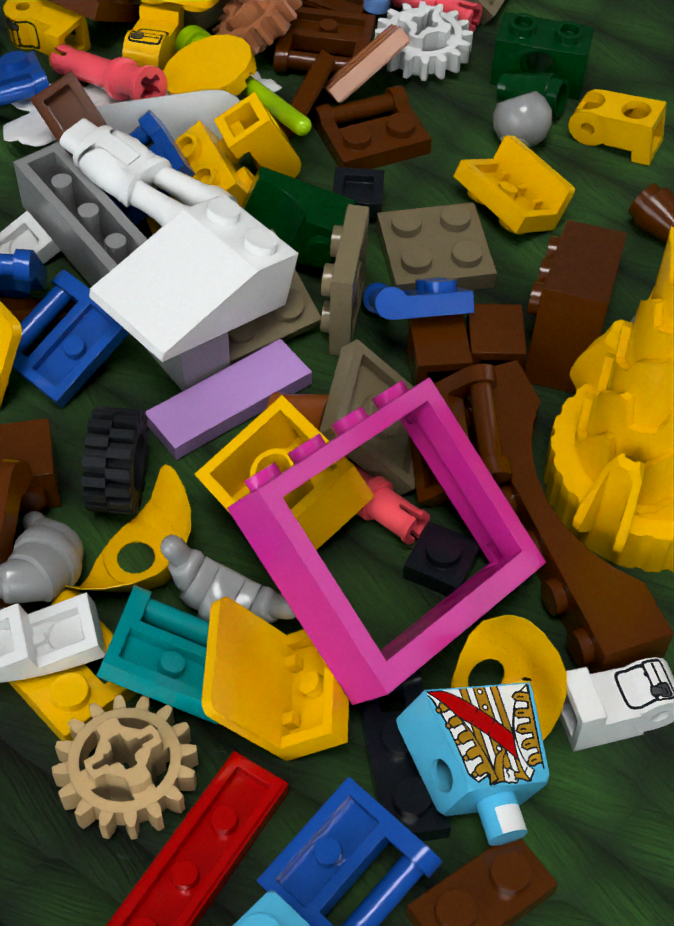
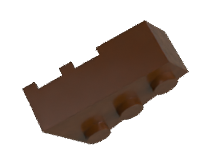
M566 220L561 237L551 236L546 257L543 258L540 266L538 279L533 284L527 313L537 315L524 371L531 384L576 394V388L569 376L570 370L578 357L601 336L627 237L626 232Z

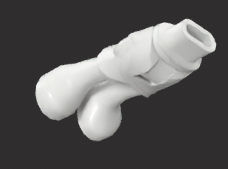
M83 118L66 130L60 138V146L73 154L74 165L80 168L81 172L94 184L114 196L126 208L131 205L143 211L162 227L183 209L225 194L238 204V199L221 187L205 184L173 169L169 160L153 153L137 138L118 130L114 131L108 125L97 127L86 118ZM156 188H161L162 190L166 191L167 193L175 197L180 202L156 190Z

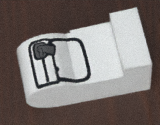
M645 658L622 668L593 674L589 673L587 667L566 671L567 695L560 719L573 752L643 735L646 731L674 722V676L667 661L663 658Z

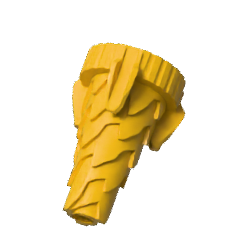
M671 226L655 286L649 299L640 301L634 324L622 319L615 321L605 334L598 337L578 357L571 367L569 376L576 388V394L565 401L561 407L560 415H557L555 418L544 466L547 500L554 507L564 526L582 544L617 565L630 569L637 567L645 572L657 573L662 570L674 572V227Z

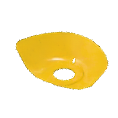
M164 464L160 468L148 503L134 519L123 526L109 540L97 558L89 576L81 586L65 585L66 587L124 593L131 592L134 585L146 590L163 586L172 578L168 568V560L163 556L160 545L162 540L169 535H177L187 544L191 532V507L185 487L177 472L171 466ZM143 543L152 548L155 554L152 566L141 573H129L120 568L117 562L118 554L126 545Z
M504 615L483 620L467 638L456 665L451 688L469 687L468 677L471 670L478 663L487 659L498 660L504 669V677L501 684L530 682L542 739L544 740L551 733L560 717L567 695V673L559 652L545 633L527 619L514 615ZM521 678H531L532 681H524Z

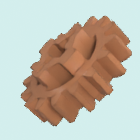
M229 0L223 8L224 14L218 17L220 24L215 26L212 32L215 35L229 34L243 38L250 45L253 55L263 52L267 46L273 44L276 38L286 34L291 25L290 21L298 16L295 10L300 8L303 3L301 0Z

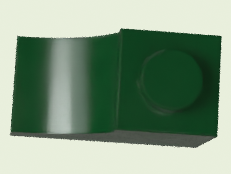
M260 166L243 201L242 208L269 230L273 229L281 240L298 252L297 263L323 272L325 263L333 264L336 260V257H330L334 225L343 226L348 204L355 205V200Z

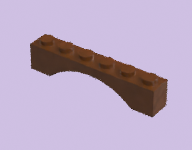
M518 360L494 366L498 385L493 389L503 456L510 458L513 475L507 482L497 485L546 561L536 571L541 582V595L548 612L552 616H559L567 632V645L574 662L579 667H587L589 673L593 674L622 668L645 658L657 657L664 659L674 633L646 584L616 569L590 551L564 526L546 499L536 475L532 452V437L540 399ZM468 395L463 398L468 437L479 455L471 398Z

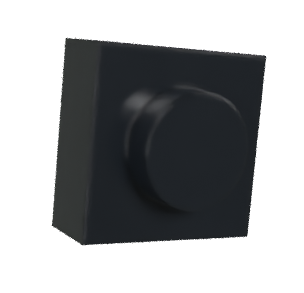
M336 167L333 192L355 200V205L369 207V218L377 219V213L382 211L385 170Z
M428 521L404 564L403 578L448 596L468 580L480 556L481 548L476 540Z

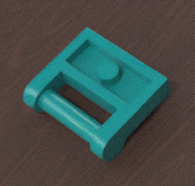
M134 585L96 677L218 724V722L210 719L204 713L201 703L209 622L150 598L151 591Z

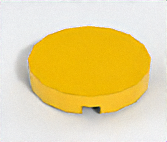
M229 34L212 35L190 43L180 49L167 62L163 70L167 79L166 92L168 95L209 89L224 90L238 96L248 86L246 79L250 74L254 77L257 68L251 47L243 38Z

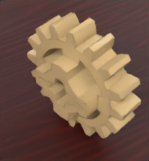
M115 695L113 710L104 712L95 702L90 704L89 709L92 720L85 724L80 720L72 718L68 722L73 741H57L55 745L58 759L62 763L52 767V774L56 786L62 787L58 794L64 810L76 808L74 813L78 826L82 829L98 819L102 838L110 839L117 825H126V830L131 840L138 839L139 823L149 821L156 830L164 829L162 812L168 808L173 812L182 814L185 810V803L180 790L194 791L197 786L196 773L191 768L199 765L196 745L189 744L191 742L189 725L187 722L174 725L173 708L169 705L162 707L156 714L152 713L149 697L144 695L139 699L135 708H127L122 695ZM97 746L94 755L87 758L90 752ZM170 761L169 768L167 771L166 763ZM127 762L131 768L125 769L122 764ZM167 771L162 782L155 787L154 784L157 776Z

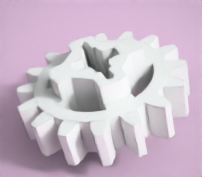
M420 1L419 8H412L409 4L403 3L402 12L390 8L387 10V18L378 19L375 38L391 24L397 25V27L400 26L410 38V41L404 49L387 63V70L392 72L400 68L403 70V78L406 79L411 75H417L421 81H426L428 74L433 73L439 79H444L445 70L448 69L451 72L458 73L460 71V64H467L469 62L473 31H469V21L458 20L459 12L457 10L448 13L443 12V4L429 6L425 1Z

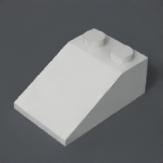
M222 194L183 209L90 288L89 297L161 362H164L286 305L299 253L241 208L235 201Z

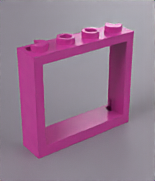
M430 377L409 390L403 380L377 395L371 399L377 408L376 411L367 415L361 406L331 425L336 437L325 443L319 433L287 453L293 462L292 466L280 472L274 462L244 481L251 492L227 507L352 705L388 695L546 563ZM400 419L490 563L384 648L379 650L283 497Z

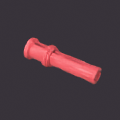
M66 44L58 45L55 48L58 52L66 54L65 56L55 52L51 54V67L56 73L66 75L72 71L77 79L104 88L107 94L115 100H138L166 95V76L156 66L144 65L140 67L134 60L127 57H117L110 60L72 48Z

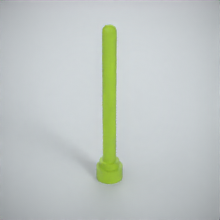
M189 25L179 32L175 41V50L178 52L190 43L212 35L198 25ZM249 75L246 79L248 86L242 91L244 95L249 96L255 92L272 116L297 135L304 136L311 131L312 123L308 117Z

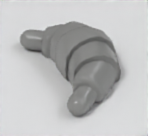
M30 511L25 514L22 520L25 531L16 539L13 553H11L6 562L0 565V599H3L8 604L36 601L51 602L62 591L70 588L65 585L74 586L80 578L82 571L84 547L78 534L64 523L45 517L38 511Z
M169 535L162 540L160 549L163 556L168 560V568L174 584L180 590L179 598L188 607L198 611L197 617L209 622L212 602L223 597L231 598L268 623L276 622L278 619L288 620L296 617L283 595L276 593L271 587L262 586L223 564L221 565L204 556L201 551L191 549L177 535Z

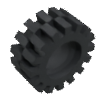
M96 406V409L93 408L91 419L89 418L87 424L88 435H85L83 444L85 456H82L81 466H84V473L81 476V486H84L82 499L85 501L84 507L86 510L137 514L138 506H141L142 492L145 489L144 477L145 474L147 475L148 469L146 458L149 455V445H147L149 428H147L148 418L145 415V410Z

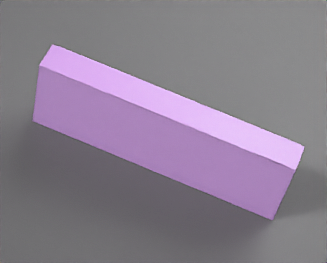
M278 339L147 410L145 414L148 418L147 426L177 460L266 410L268 400L274 392L295 394L311 385L312 371L282 339Z

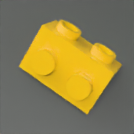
M514 135L504 136L494 158L461 160L453 175L455 179L468 189L467 194L472 200L488 207L499 217L498 221L503 228L518 235L554 230L575 193V187Z

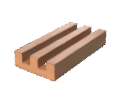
M389 25L324 83V90L333 100L342 103L409 44L410 38L400 26Z

